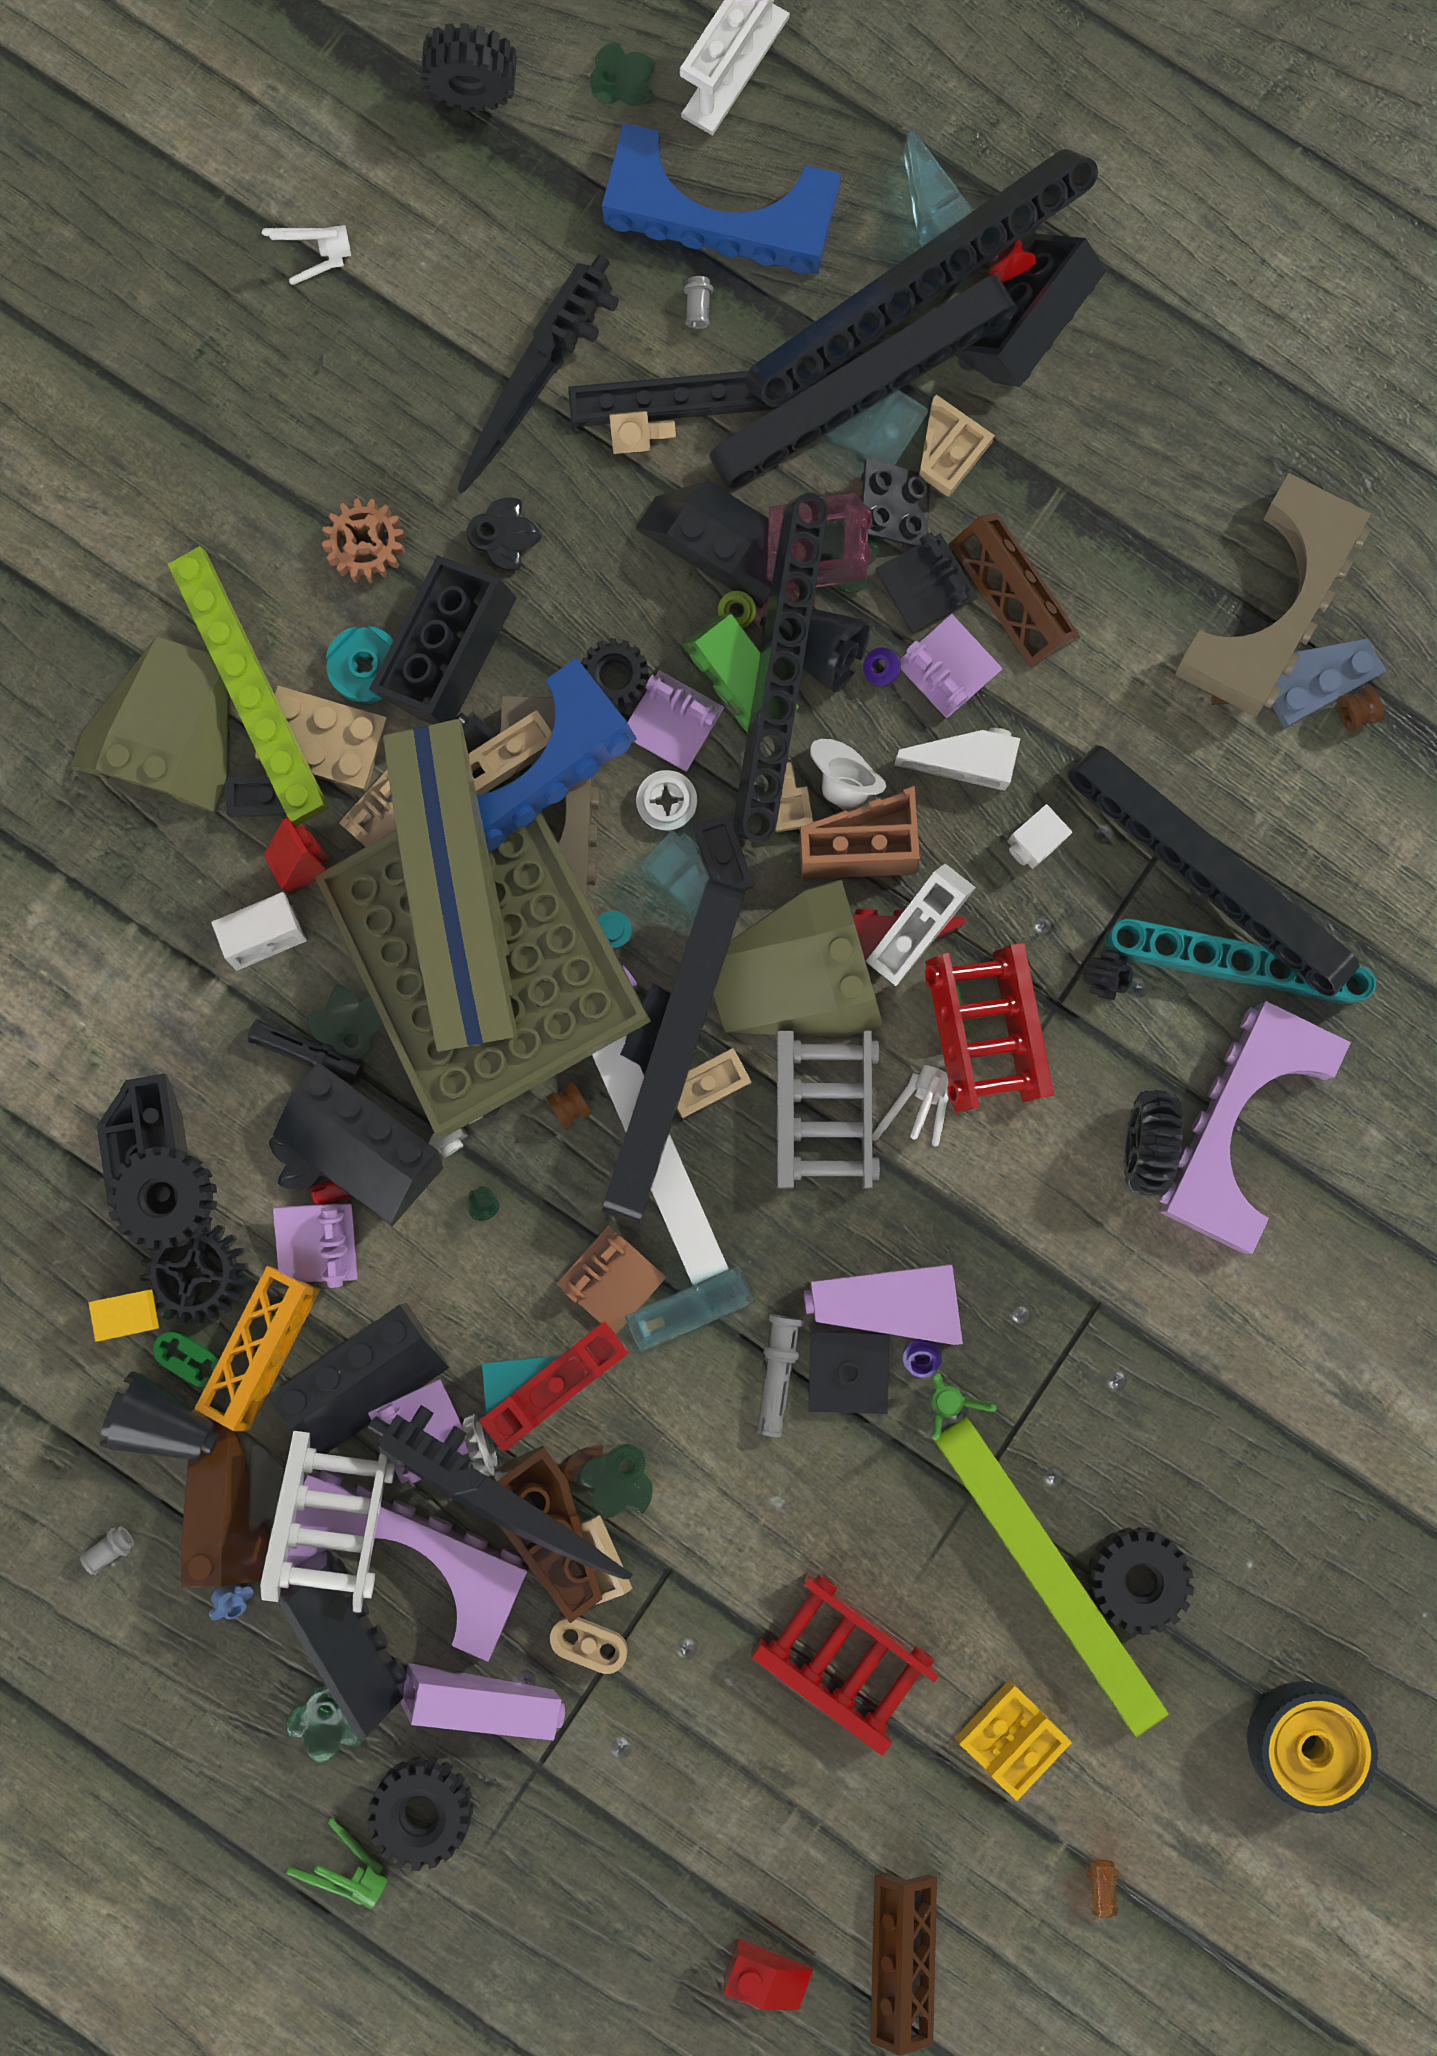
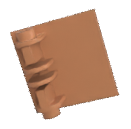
M608 1225L559 1280L557 1285L565 1291L564 1293L570 1299L581 1305L599 1323L606 1321L615 1334H617L665 1280L666 1276Z

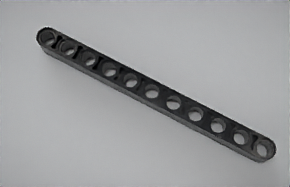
M1070 149L1058 151L754 364L746 375L747 389L771 407H779L794 398L1089 191L1094 186L1098 176L1096 162ZM772 380L770 386L766 389L768 383Z

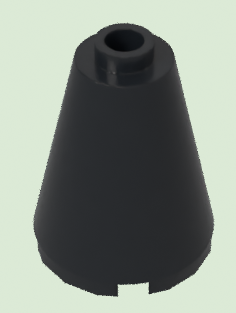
M768 607L764 611L760 621V625L763 627V635ZM812 608L802 669L826 689L833 692L840 691L855 673L849 669L855 658L861 661L865 654L870 637V626L866 625L867 623L859 618ZM783 620L780 624L779 632L785 640L789 641L792 638L793 627L788 621Z
M131 1371L126 1376L124 1382L130 1385L125 1393L117 1391L112 1400L100 1434L108 1438L102 1440L100 1446L111 1450L200 1461L204 1454L212 1455L220 1435L214 1432L216 1424L145 1375Z

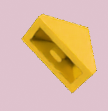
M152 1289L88 1302L95 1342L159 1329Z

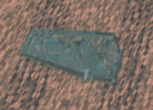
M911 130L907 133L904 158L916 233L921 245L924 246L974 210L916 132Z
M672 830L640 863L641 870L695 919L709 878L702 859L697 853L700 850L699 846L685 833L679 837Z

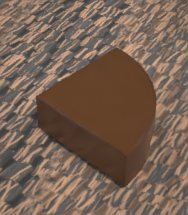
M588 1446L570 1456L561 1469L567 1481L597 1486L604 1446Z

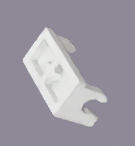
M284 892L211 922L224 958L236 971L307 941L293 905L290 906Z

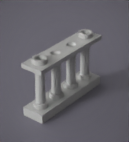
M793 1031L777 1032V1188H794V1180H801V1176H862V1189L872 1188V1180H879V1157H872V1064H878L879 1043L878 1041H872V1031H863L861 1034V1044H801V1040H793ZM801 1060H861V1083H801V1079H794V1064H801ZM801 1098L861 1099V1122H801V1118H794V1102H801ZM801 1137H862V1161H801V1157H794V1141H801Z

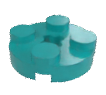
M371 626L358 629L352 627L342 631L333 639L326 655V671L333 687L346 699L360 702L363 705H371L383 699L372 693L369 688L394 641L385 631ZM359 657L364 660L372 657L374 659L371 663L372 670L362 673L356 672L359 668L356 660Z

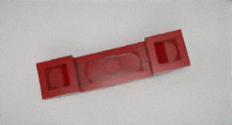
M604 1321L480 1419L479 1422L504 1453L630 1352L608 1323Z

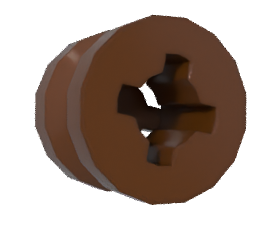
M1370 685L1360 688L1358 694L1351 695L1348 693L1339 696L1337 699L1340 719L1350 732L1361 729L1363 723H1377L1382 721L1384 717L1381 699L1377 691Z
M573 1081L567 1083L565 1090L560 1093L552 1092L546 1096L565 1129L571 1127L573 1121L578 1117L586 1118L592 1114Z

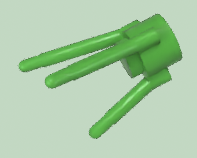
M940 1373L933 1375L932 1384L935 1389L931 1393L930 1404L935 1411L932 1416V1438L934 1440L940 1438L943 1418L956 1416L963 1407L991 1412L997 1410L995 1404L963 1397L955 1387L942 1383Z
M330 1818L328 1824L367 1866L364 1870L358 1866L350 1879L320 1865L315 1866L314 1872L326 1879L292 1867L287 1868L286 1873L300 1881L348 1898L359 1906L362 1904L371 1910L388 1882V1879L380 1874L384 1865L372 1859L335 1818Z

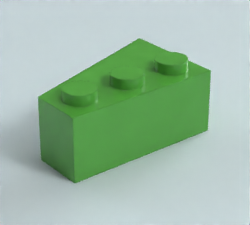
M730 613L713 618L681 645L690 655L695 665L713 683L712 686L718 696L725 703L729 702L738 713L735 717L741 727L748 733L760 652ZM772 697L767 703V712L771 718L775 719L780 714L781 706L779 701Z

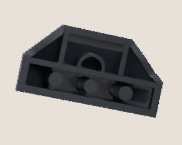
M708 480L655 497L637 524L636 530L733 591L747 593L752 597L757 606L763 608L770 597L777 555L772 520Z
M165 1073L125 1080L120 1088L121 1091L112 1101L97 1125L106 1195H113L114 1187H110L109 1183L111 1178H118L120 1172L116 1169L121 1163H129L131 1161L129 1156L134 1153L145 1152L144 1149L152 1147H164L188 1152L183 1116L168 1076ZM159 1182L149 1189L147 1203L155 1213H167L176 1204V1191L170 1184Z

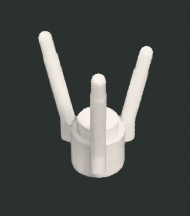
M346 225L328 228H264L262 230V234L269 236L272 240L317 239L321 257H329V260L289 279L291 285L307 280L328 269L344 266L342 257L351 256Z
M928 1065L923 1066L920 1075L913 1073L905 1090L872 1134V1140L877 1141L916 1089L915 1096L923 1100L910 1137L913 1140L918 1138L931 1104L936 1105L938 1102L932 1145L937 1147L940 1142L947 1101L949 1099L947 1095V1073Z

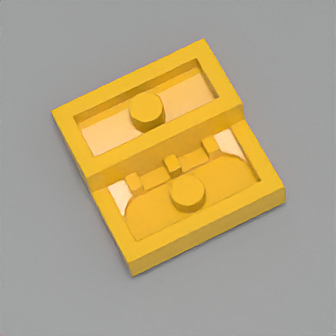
M1008 1680L954 1737L959 1745L981 1764L989 1775L1016 1801L1024 1795L1072 1743L1011 1680Z

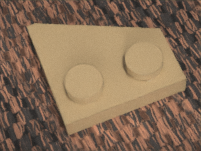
M935 395L930 409L919 477L950 497L992 444L995 435L941 397Z

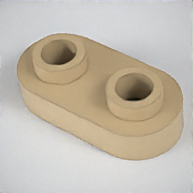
M562 1617L555 1623L550 1634L551 1647L558 1656L603 1674L614 1673L626 1661L628 1648L625 1639L619 1633L578 1617L572 1623H569L566 1617ZM566 1630H575L578 1634V1639L575 1642H568L564 1638ZM611 1644L615 1648V1654L610 1657L604 1656L600 1650L601 1646Z

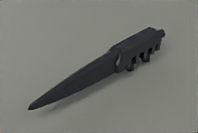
M597 255L591 266L577 263L533 331V340L502 390L467 462L458 484V491L461 494L472 485L500 451L532 407L553 373L558 372L564 362L562 350L572 354L575 350L573 344L575 337L584 338L591 342L597 339L599 329L589 324L595 319L592 312L595 306L603 307L610 311H614L617 308L619 299L610 294L612 287L606 274H604L610 265V262L604 256Z
M420 1405L410 1422L398 1414L391 1424L377 1416L370 1422L367 1430L381 1438L378 1446L381 1454L478 1514L529 1541L583 1565L621 1579H629L633 1576V1574L537 1507L475 1468H469L473 1461L457 1452L467 1436L466 1432L454 1425L445 1441L441 1442L423 1431L434 1414L426 1407Z

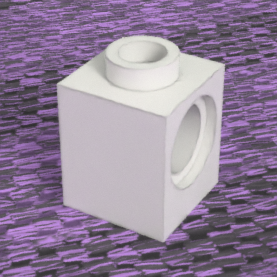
M1046 804L1011 835L1007 841L1011 845L1009 851L1021 865L1025 866L1028 864L1034 869L1073 832Z

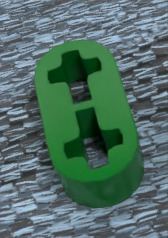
M171 1331L160 1335L153 1346V1355L160 1365L199 1388H205L211 1376L201 1379L199 1377L201 1369L192 1364L193 1360L199 1363H206L210 1360L213 1362L210 1369L214 1371L221 1357L216 1352L180 1331ZM178 1340L180 1343L177 1348L187 1355L186 1359L178 1355L168 1358L169 1350L165 1347V1343Z

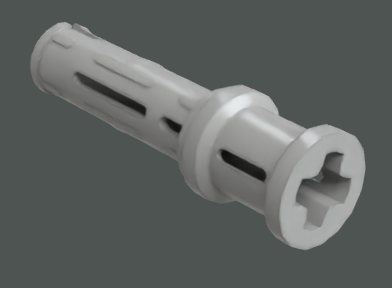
M770 1314L769 1321L772 1323L769 1346L764 1348L763 1353L765 1358L768 1359L767 1373L756 1433L770 1437H782L792 1363H796V1360L799 1358L796 1345L799 1327L804 1325V1320L796 1317Z

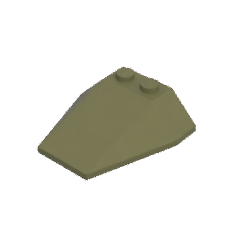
M155 637L83 730L70 767L108 780L111 776L166 793L182 803L216 813L226 786L229 768V693L210 653Z
M842 879L803 890L730 941L713 994L725 1033L777 1035L778 1031H793L795 1036L850 1037L863 1033V1031H871L883 1027Z

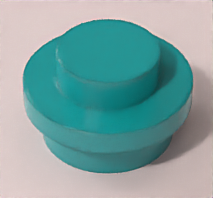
M606 911L597 918L613 949L621 948L629 941L632 934V926L626 915L619 911Z

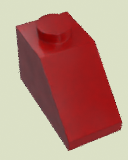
M737 1939L724 1975V1995L761 2010H799L813 1973V1968Z

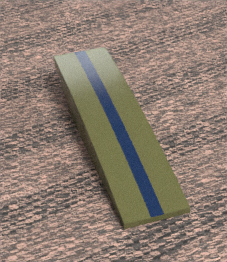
M461 719L383 735L406 891L437 1052L516 1037L518 1033L510 996L514 994L506 956L510 954Z

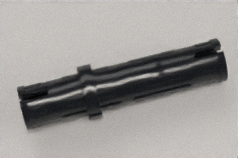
M259 1019L255 1020L248 1033L247 1039L249 1043L264 1047L313 1068L319 1062L339 1078L353 1085L357 1084L364 1069L363 1061L334 1051V1046L329 1044L322 1046L295 1034L264 1023Z

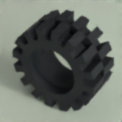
M610 638V643L604 644L603 640L597 642V648L593 649L590 647L587 651L588 656L586 658L583 657L581 664L616 709H619L620 713L626 712V707L630 705L633 709L638 705L637 701L644 696L645 686L649 680L645 656L640 654L638 647L634 645L632 648L629 641L622 640V643H617L616 638ZM610 663H620L630 673L626 685L619 689L607 688L600 680L602 669Z

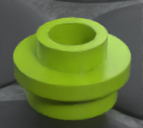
M729 592L719 602L718 615L730 614L732 605L736 602L740 603L744 607V613L741 617H733L741 628H745L755 618V602L745 592Z

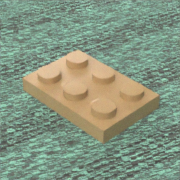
M277 686L275 696L314 777L366 792L383 741V735H385L389 722L387 717ZM256 752L255 758H256L258 761H261L260 758H259V756H258V754H257V752Z

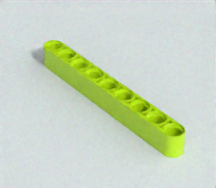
M965 1416L940 1434V1438L934 1440L1134 1736L1137 1738L1167 1717L1169 1713L969 1419Z

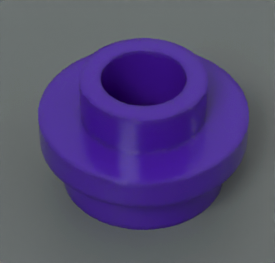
M884 647L876 648L868 653L863 664L866 679L877 686L890 685L897 679L901 670V662L898 655L893 650ZM880 660H884L886 664L885 670L882 673L876 671V664Z
M917 1339L907 1344L904 1348L903 1363L914 1376L929 1377L940 1367L942 1352L933 1341ZM924 1354V1355H928V1356H927V1357H924V1358H921V1357H918L917 1355Z

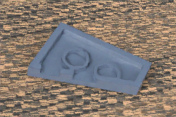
M1368 639L1293 652L1300 657L1289 677L1281 674L1275 685L1282 689L1272 708L1286 729L1333 703L1339 696L1351 693L1378 678L1387 670Z

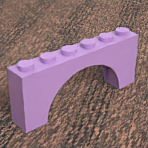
M1267 1001L1256 1005L1255 1008L1250 1007L1245 1013L1240 1024V1028H1243L1244 1032L1239 1042L1234 1041L1225 1055L1224 1062L1228 1066L1223 1076H1217L1209 1089L1208 1097L1212 1098L1206 1112L1200 1111L1192 1125L1191 1131L1196 1134L1190 1146L1185 1145L1180 1152L1179 1165L1177 1166L1179 1170L1173 1180V1185L1165 1195H1159L1158 1199L1159 1202L1163 1203L1159 1213L1245 1254H1253L1269 1218L1257 1211L1245 1199L1233 1175L1230 1160V1144L1233 1128L1239 1113L1248 1099L1260 1087L1278 1076L1304 1074L1321 1080L1334 1078L1351 1042Z
M315 1470L307 1475L304 1485L309 1486L311 1491L371 1498L373 1488L363 1484H358L357 1488L343 1483L344 1477L332 1471L321 1470V1472ZM382 1500L375 1538L388 1539L408 1545L425 1555L437 1566L446 1578L456 1604L457 1626L451 1646L488 1662L530 1567L527 1563L523 1562L524 1559L517 1551L504 1547L500 1552L487 1546L488 1540L478 1534L466 1532L464 1536L452 1531V1524L442 1518L430 1516L429 1520L414 1514L416 1508L410 1504L399 1500H394L393 1504ZM305 1507L304 1511L297 1510L295 1523L301 1524L303 1529L364 1536L368 1515ZM298 1545L297 1549H289L287 1562L293 1563V1567L327 1549Z

